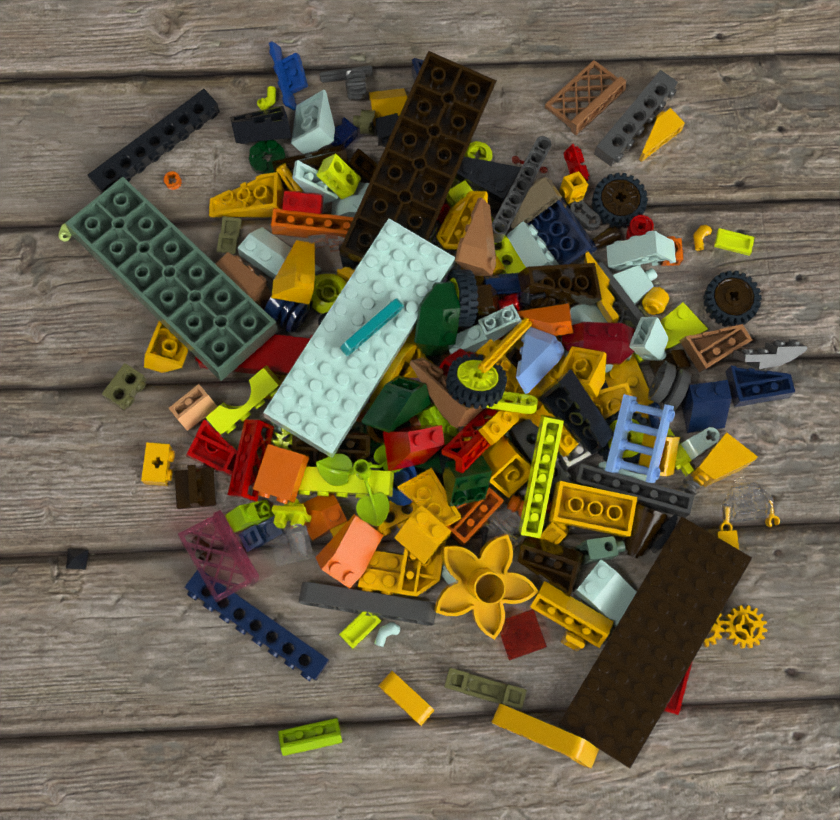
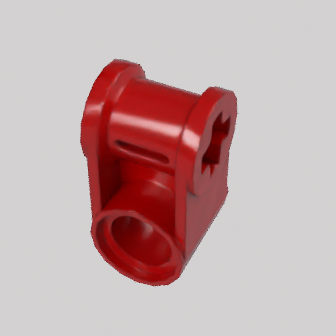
M518 293L503 296L498 301L500 310L513 304L516 311H522Z

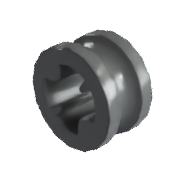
M683 479L684 485H681L680 489L685 493L696 495V489H699L700 485L693 480Z

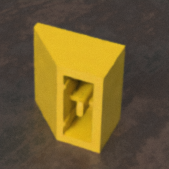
M644 434L642 445L654 448L656 437ZM667 435L659 465L661 470L660 476L674 475L680 439L678 436ZM640 453L639 465L649 468L652 456Z

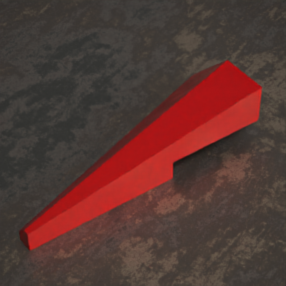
M203 420L186 457L232 477L237 450L212 428L206 420ZM253 468L252 472L255 476L257 474V471Z

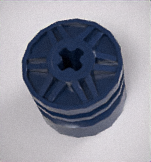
M270 297L264 311L276 323L281 319L280 327L286 328V331L291 334L306 320L313 300L310 301V304H303Z

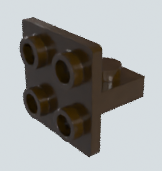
M187 465L188 470H177L174 472L177 509L216 506L215 478L212 467L198 469L196 465Z

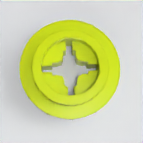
M475 141L470 143L464 156L475 158L474 155L480 150L481 157L479 159L491 161L492 150L486 143Z

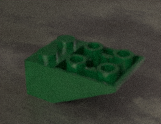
M397 376L384 385L362 419V424L388 433L396 430L401 424L409 421L410 418L431 405L427 384L403 376Z

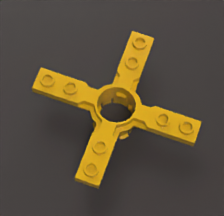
M490 339L476 353L483 355L485 359L497 345ZM503 355L497 361V365H501L503 367L502 370L506 372V384L510 386L506 391L525 394L516 378V368ZM564 355L527 395L535 396L538 399L557 380L556 376L566 358ZM538 399L537 411L535 413L524 414L499 410L478 431L490 445H493L513 425H518L524 420L530 419L534 425L539 427L541 415L555 416L549 413L544 408V404ZM505 400V402H507V403H512V402H513V401H510V400ZM563 426L558 451L565 457L578 445V442Z

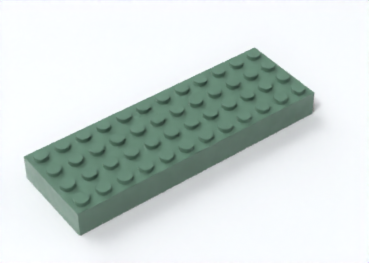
M124 177L120 178L65 223L70 234L220 381L278 332L276 321Z

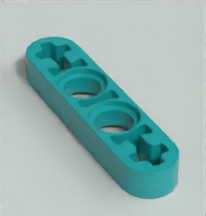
M398 298L394 299L341 345L340 350L346 356H349L404 308V305Z

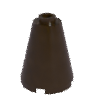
M636 504L631 536L625 538V550L628 551L626 555L637 559L639 555L643 556L667 520L668 515Z

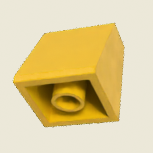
M726 432L690 476L700 486L707 487L746 468L758 456Z
M503 435L481 454L492 470L490 483L508 498L528 481L531 464L506 435Z

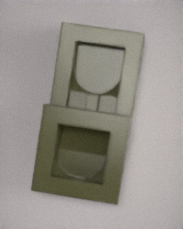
M223 216L217 252H229L236 255L242 219Z

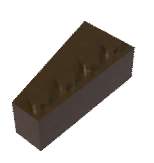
M595 263L529 266L518 273L520 289L524 293L535 295L545 292L546 297L590 306L602 299Z

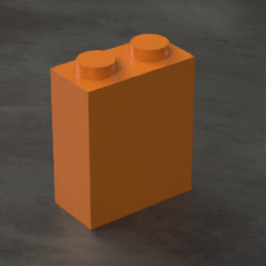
M268 444L253 489L259 491V496L269 499L271 495L277 497L276 501L288 504V501L295 503L309 457Z

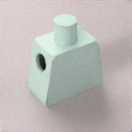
M638 265L613 276L636 305L654 287L651 281L657 278V273L653 268L644 272L641 266Z
M641 317L631 339L629 347L644 360L661 361L667 355L664 350L668 342V336L659 318Z

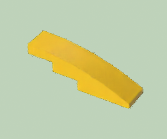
M587 252L585 253L584 263H595L602 297L596 303L608 323H618L619 315L612 307L614 297L607 289L610 279L591 254Z

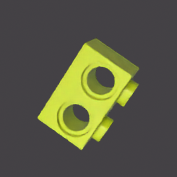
M337 154L324 159L316 174L341 199L353 195L361 180V177Z

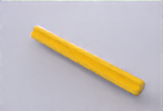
M529 318L521 320L478 365V369L482 373L489 371L532 326Z

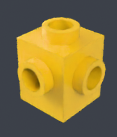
M578 171L563 177L559 192L568 204L574 201L579 202L585 196L588 183Z

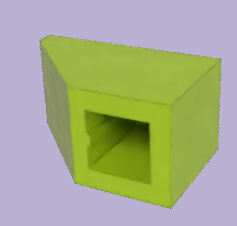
M267 499L239 505L225 515L232 533L247 530L274 516Z

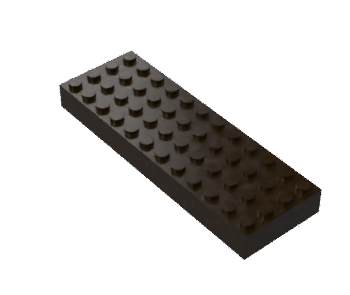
M428 51L341 245L339 255L360 263L388 219L393 220L428 241L497 80Z
M681 517L560 720L559 725L587 740L600 751L630 769L748 567L752 557L686 518Z

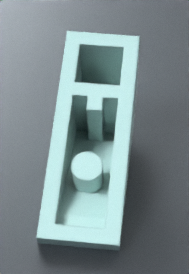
M298 160L295 161L292 178L305 192L324 194L323 204L338 199V196L316 176L318 170Z

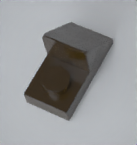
M359 148L348 163L349 167L368 183H370L378 165Z
M683 349L671 350L665 359L649 362L654 376L660 366L666 361L674 364L676 371L681 368L687 369L691 367Z

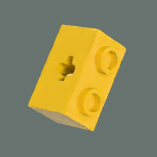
M146 442L141 478L144 484L168 486V481L172 480L170 464L174 462L175 451L172 450L170 444ZM159 461H161L163 465H159V468H157L155 464H159Z

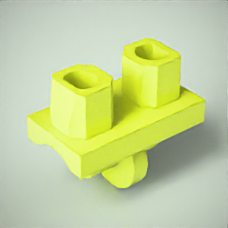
M297 498L295 503L289 501L284 506L273 505L271 510L275 515L273 523L277 528H285L287 521H291L290 524L293 528L302 529L304 523L310 522L312 518L311 515L307 514L304 504H299Z

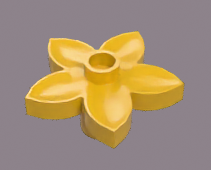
M505 533L489 540L482 547L478 557L470 550L461 546H442L444 566L448 573L456 579V582L449 584L441 591L436 600L434 611L445 616H459L472 609V616L476 625L483 633L495 640L502 630L505 621L503 603H523L539 592L534 584L525 576L507 571L513 558L512 544L508 534Z

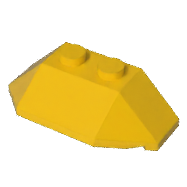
M470 191L466 194L465 198L458 201L449 210L436 236L444 249L458 248L460 239L464 238L467 233L465 231L466 225L472 221L471 214L478 198H483L488 203L487 191Z
M446 542L438 548L425 564L420 562L406 548L404 549L397 594L417 597L440 581L443 563L442 546H445Z

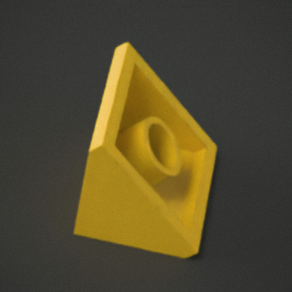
M404 88L369 92L371 110H375V116L372 119L373 126H375L376 118L398 113V116L400 115L407 100Z

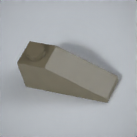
M540 177L533 183L534 185L529 189L511 224L512 229L523 221L528 224L562 198L549 178Z

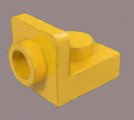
M551 522L542 531L541 538L538 539L558 545L568 534V525Z

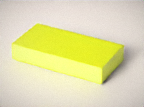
M719 228L714 247L750 256L755 237Z
M362 612L339 635L354 649L382 622L376 615L372 616V613H369L371 616H367V612Z

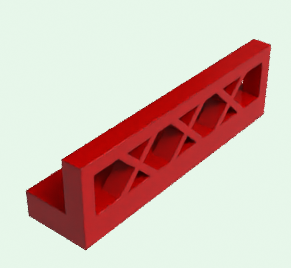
M491 408L483 409L442 449V455L455 460L456 471L464 473L490 446L478 430H473V428L483 426L490 420L484 419L486 415L493 417L498 411ZM465 437H472L471 440L462 441ZM461 447V450L458 453L452 451V449Z
M245 419L227 495L255 502L258 501L259 491L253 489L252 495L247 494L248 488L251 484L254 487L267 445L271 444L274 426L260 420ZM262 427L267 429L264 438L261 435ZM258 447H261L262 450L260 457L257 455ZM256 465L258 470L257 474L254 476L252 471L253 467Z

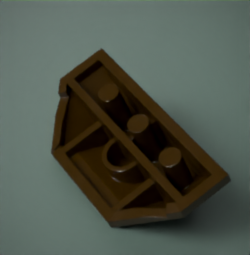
M350 429L335 454L348 456L353 467L357 460L365 459L370 455L371 437L367 433ZM292 434V451L309 457L307 464L310 467H317V461L329 457Z

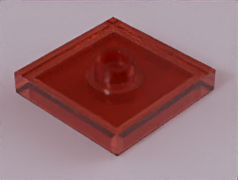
M534 609L505 619L500 636L509 661L547 648Z

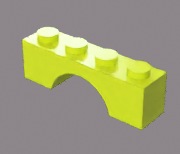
M267 365L249 380L251 395L247 403L241 406H231L223 402L205 417L220 435L225 431L229 434L237 427L234 423L239 419L243 422L251 415L249 411L253 407L258 409L265 403L263 399L268 394L271 397L276 394L281 381Z

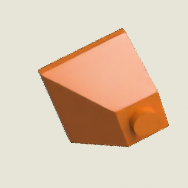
M329 493V497L316 496L301 503L304 504L307 514L312 517L310 522L304 523L312 542L329 534L330 529L347 522L334 494Z

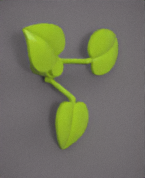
M385 444L380 446L374 454V460L379 465L360 459L352 467L351 460L344 454H335L333 458L327 457L317 461L316 465L320 475L327 483L333 486L345 485L348 482V475H353L355 472L359 479L364 480L369 496H363L359 499L356 505L358 516L375 527L380 526L386 520L390 508L389 500L382 492L372 495L367 480L371 476V467L378 469L383 467L385 471H388ZM403 468L392 470L391 472L395 473L402 470Z

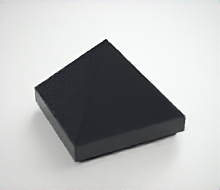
M68 549L66 569L86 570L89 550Z

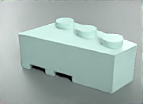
M523 221L506 235L525 267L559 265L547 249L545 242L537 235L538 231L532 224L528 225Z
M648 231L645 235L632 236L625 241H615L614 244L607 246L608 267L616 271H624L646 263H652V266H656L659 261L665 260L675 263L674 241L657 233V231Z

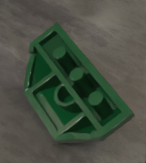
M452 281L435 282L432 289L419 304L414 342L426 356L444 355L456 344L461 307Z

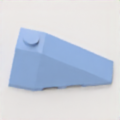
M530 327L521 337V341L524 343L523 347L520 348L522 360L518 361L516 378L525 394L529 393L560 361L564 353L563 345L557 340L556 336Z

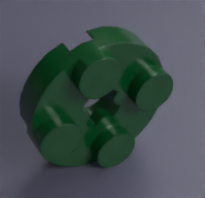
M275 140L260 141L249 150L250 166L257 174L273 173L271 161L286 158L284 149ZM265 155L272 156L270 157V161L268 162L266 159L263 160L262 158H264Z

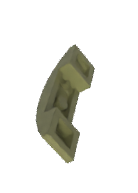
M450 667L444 688L520 710H522L527 691L523 688L475 676Z

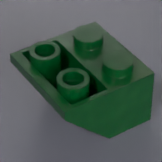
M482 455L464 473L456 471L455 460L446 462L443 479L449 507L486 499L492 470Z

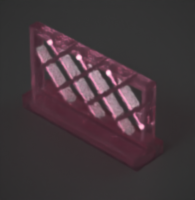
M221 510L213 513L212 517L178 533V537L216 602L248 585L252 586L258 582L259 575ZM212 523L215 528L214 534L203 533L204 526ZM190 533L198 535L196 544L187 542L184 536ZM201 536L212 539L209 548L198 545ZM214 540L224 543L223 552L212 549ZM197 549L208 552L205 561L196 558L195 553ZM210 553L222 555L219 564L208 562ZM224 556L233 559V568L221 565ZM206 565L218 568L215 578L205 574ZM220 569L231 572L229 581L217 578ZM233 573L242 575L245 581L240 584L231 582ZM216 582L227 585L226 591L217 595L214 589Z

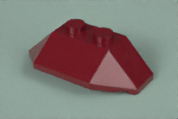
M581 322L572 325L573 333L562 335L563 348L568 352L572 346L605 352L606 364L620 365L635 352L629 346L636 329L623 323Z

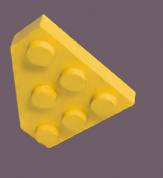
M632 354L629 361L625 360L620 365H613L611 371L605 373L608 387L628 382L631 395L637 397L636 401L638 404L648 406L653 403V401L648 400L649 388L634 354ZM637 411L635 412L640 413L642 418L645 417L646 420L648 419V414Z

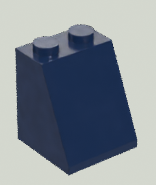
M728 380L689 385L681 402L687 433L701 432L709 427L715 429L725 428L732 399Z

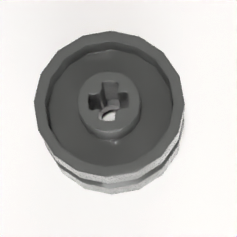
M667 361L664 362L651 383L648 400L655 403L663 401V405L674 406L673 410H675L682 402L688 390L692 376L691 372L683 368L676 371L674 364Z

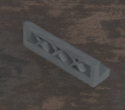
M600 262L598 265L610 279L607 289L614 297L613 306H618L622 309V315H619L621 320H618V323L628 320L634 325L631 328L636 329L640 318L644 317L605 264Z

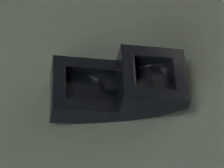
M676 514L668 519L659 530L662 536L649 547L653 553L657 552L665 544L673 532L678 518Z

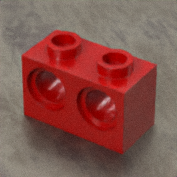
M285 190L282 210L321 214L323 212L324 194Z

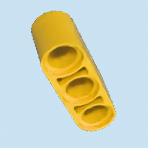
M393 671L378 685L420 726L435 711Z

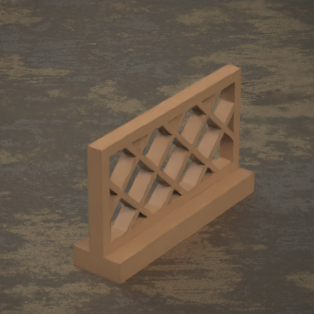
M593 60L545 104V108L568 125L574 135H577L625 91L626 80L621 76L617 78ZM595 67L600 71V75H589V71ZM600 79V85L590 86V80ZM602 79H610L613 83L611 85H603ZM587 80L588 86H577V82ZM590 90H601V94L590 96ZM567 91H575V97H565V93ZM577 91H588V97H577ZM588 101V106L578 108V102ZM557 102H563V108L555 109L552 105ZM565 102H575L576 108H565ZM565 113H576V116L570 121L565 117Z

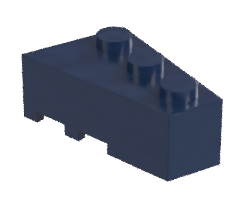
M732 365L725 371L734 408L786 399L795 393L791 374L759 371L753 368L744 369Z

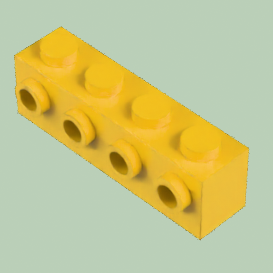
M546 581L540 587L530 608L598 648L601 647L609 635L614 622L575 598L567 596L563 591Z

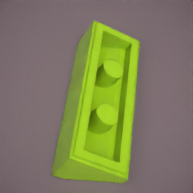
M338 718L278 731L280 749L283 756L342 743Z

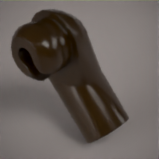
M196 535L191 544L199 549L198 560L202 564L209 563L212 558L211 545Z

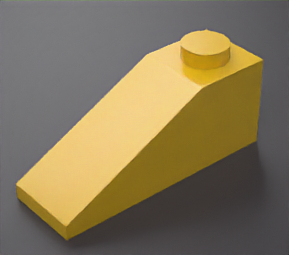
M671 108L666 112L664 110L656 116L657 120L639 158L641 162L682 131L685 123Z

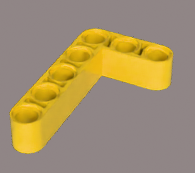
M500 703L491 723L562 753L590 769L599 751L590 742L577 735Z

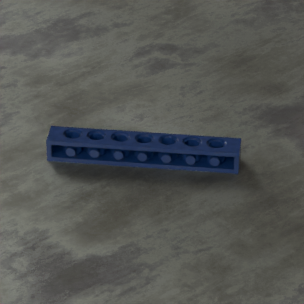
M200 568L197 569L184 587L188 590L187 595L195 601L198 598L205 602L202 606L211 612L215 609L220 613L219 618L229 624L232 621L237 625L235 629L243 635L246 632L253 636L251 640L260 647L262 644L269 648L267 652L278 658L280 655L285 659L284 664L292 670L297 667L302 671L300 675L309 682L311 679L316 681L330 662L325 656ZM206 587H212V594L204 597L203 590ZM222 598L229 600V604L225 608L219 607V601ZM240 609L244 610V618L241 620L235 619V612ZM254 621L261 622V628L258 631L251 630V624ZM271 632H275L278 635L277 640L273 643L267 641V636ZM286 644L294 646V651L291 654L283 652V647ZM303 655L310 657V663L307 666H302L299 663Z

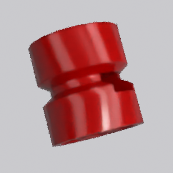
M645 215L635 216L626 231V240L632 236L645 235L648 231H653V221Z

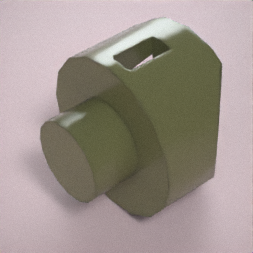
M361 109L360 116L353 115V128H360V134L374 135V127L371 121L375 116V110Z

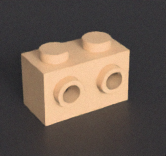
M198 384L170 406L169 410L188 431L218 406Z

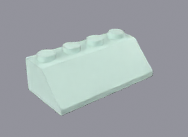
M263 227L250 233L238 247L240 257L273 280L292 247ZM315 264V276H317L321 268Z

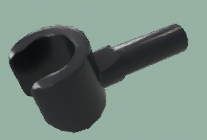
M545 292L535 295L522 293L519 303H522L524 307H529L531 300L546 297Z

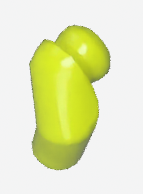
M267 87V97L257 101V106L261 110L269 109L275 104L276 87Z

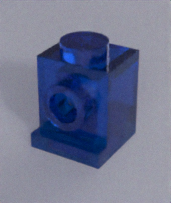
M344 117L342 124L335 127L334 140L331 144L333 146L343 144L346 149L358 137V128Z

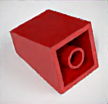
M413 425L398 428L390 433L383 431L388 471L424 464L445 445L442 425Z

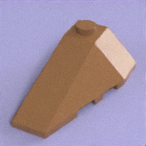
M478 198L471 214L472 221L465 227L467 233L458 243L455 262L465 270H471L475 276H492L493 270L496 267V254L490 205L483 198Z
M423 357L411 360V367L420 381L427 384L431 399L450 425L455 428L467 425L483 410L481 406L478 409H474V405L468 408L465 402L461 405L458 403L459 399L454 400L452 395L448 393L446 388L447 376L443 374L444 371Z

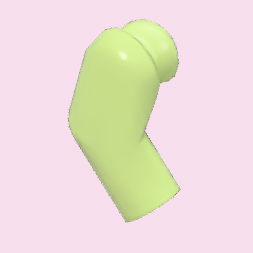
M65 223L62 224L58 235L59 239L64 242L71 238Z

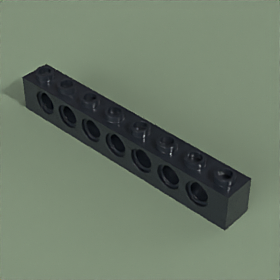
M202 89L87 174L90 182L100 194L122 177L129 182L137 173H142L149 164L158 161L165 152L171 151L180 141L186 140L192 132L201 129L208 120L214 119L220 112L218 103L205 89ZM168 132H174L172 135H166ZM153 143H159L157 146H152ZM140 153H145L142 157H137ZM125 164H130L129 167L123 168ZM110 175H115L114 178L108 179Z

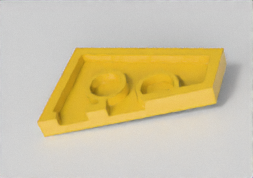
M432 468L397 486L398 490L418 507L421 505L425 507L446 527L461 519V515L456 507H449L446 491Z

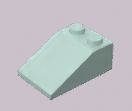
M323 89L296 105L291 144L302 154L317 151L325 145L331 144L334 140L335 126L327 93Z
M601 559L573 593L595 611L614 621L613 625L616 627L635 596L636 591Z

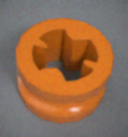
M171 171L164 176V183L167 188L176 190L181 186L182 180L178 173ZM175 177L176 182L170 184L169 179Z

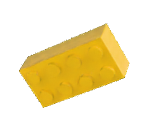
M559 481L555 483L548 521L621 537L631 536L637 497Z

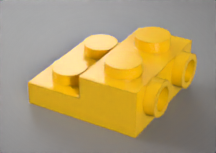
M375 551L363 575L359 578L358 589L372 593L373 591L381 592V594L390 596L397 595L403 555Z

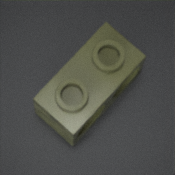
M124 363L102 395L106 400L124 411L133 404L135 395L144 389L147 380L143 374ZM136 377L134 383H127L129 378ZM118 393H125L122 399H116Z

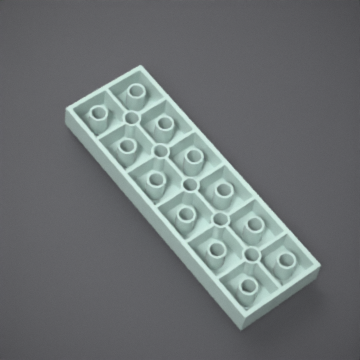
M388 219L263 412L264 417L333 458L416 326L419 304L432 289L435 282L444 281L454 265L455 257L393 220ZM398 298L404 305V308L353 353L346 356L340 350L341 345L389 303Z

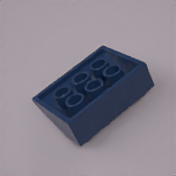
M560 198L528 223V225L532 224L537 229V235L545 242L547 249L559 265L578 264L585 259V253L589 252L592 254L597 250V247L563 198Z

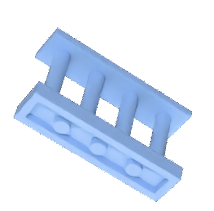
M624 394L605 471L619 473V470L625 469L647 475L645 482L655 483L660 476L661 470L659 465L669 425L675 416L674 406L665 404L662 410L638 404L636 401L637 397ZM637 411L661 417L659 429L633 423V413ZM632 430L655 436L654 448L628 442V432ZM627 449L652 456L649 468L624 461L622 459L623 452Z

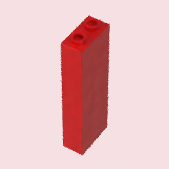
M274 334L232 372L257 374L267 365L274 374L288 375L310 341V338ZM195 357L196 362H198L200 368L208 369L197 357Z

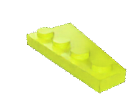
M684 302L660 321L668 336L665 350L680 344L679 340L685 336L708 331V328ZM635 352L633 353L639 363L646 361Z

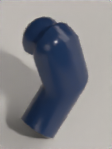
M653 402L652 404L648 405L650 407L660 409V405L658 403ZM648 414L651 427L659 429L660 417Z

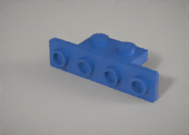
M271 41L269 42V53L274 61L273 68L279 79L278 86L283 94L282 101L286 107L295 111L296 102L293 94L308 87L300 55L294 53L283 58L281 47Z

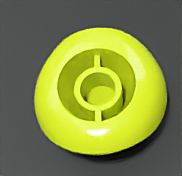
M331 273L315 276L314 291L311 298L313 300L312 308L321 314L328 312L347 282L342 277Z

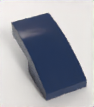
M275 516L238 534L247 552L285 534L282 528H277L273 523Z

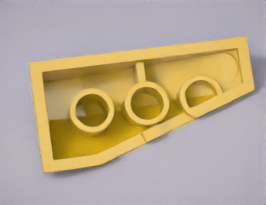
M279 173L260 174L249 183L244 182L240 184V187L232 191L227 190L210 198L209 216L272 217L273 208L283 209L284 188Z
M296 240L273 280L271 298L310 304L315 280V243Z
M158 321L146 350L144 368L164 373L182 368L188 354V349L160 321Z
M627 382L601 389L597 397L590 396L604 419H607L620 410L624 394L632 395Z

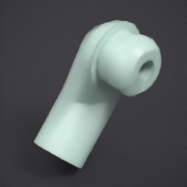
M390 622L380 627L374 644L384 647L387 636L392 634L398 635L400 633V626L395 622Z

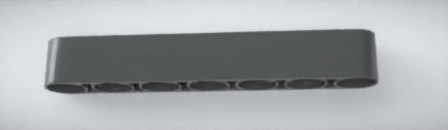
M540 136L536 139L492 223L494 243H499L504 239L552 144L549 138Z
M302 582L298 601L300 604L355 614L367 612V616H371L369 613H372V616L376 615L379 618L428 626L434 625L436 615L434 611L435 603L312 582Z

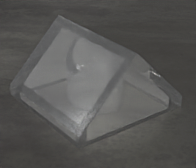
M505 502L489 516L485 524L498 536L505 533L508 534L512 549L515 550L527 536L521 535L519 532L521 518L518 512L512 513L511 510L507 509L508 503Z

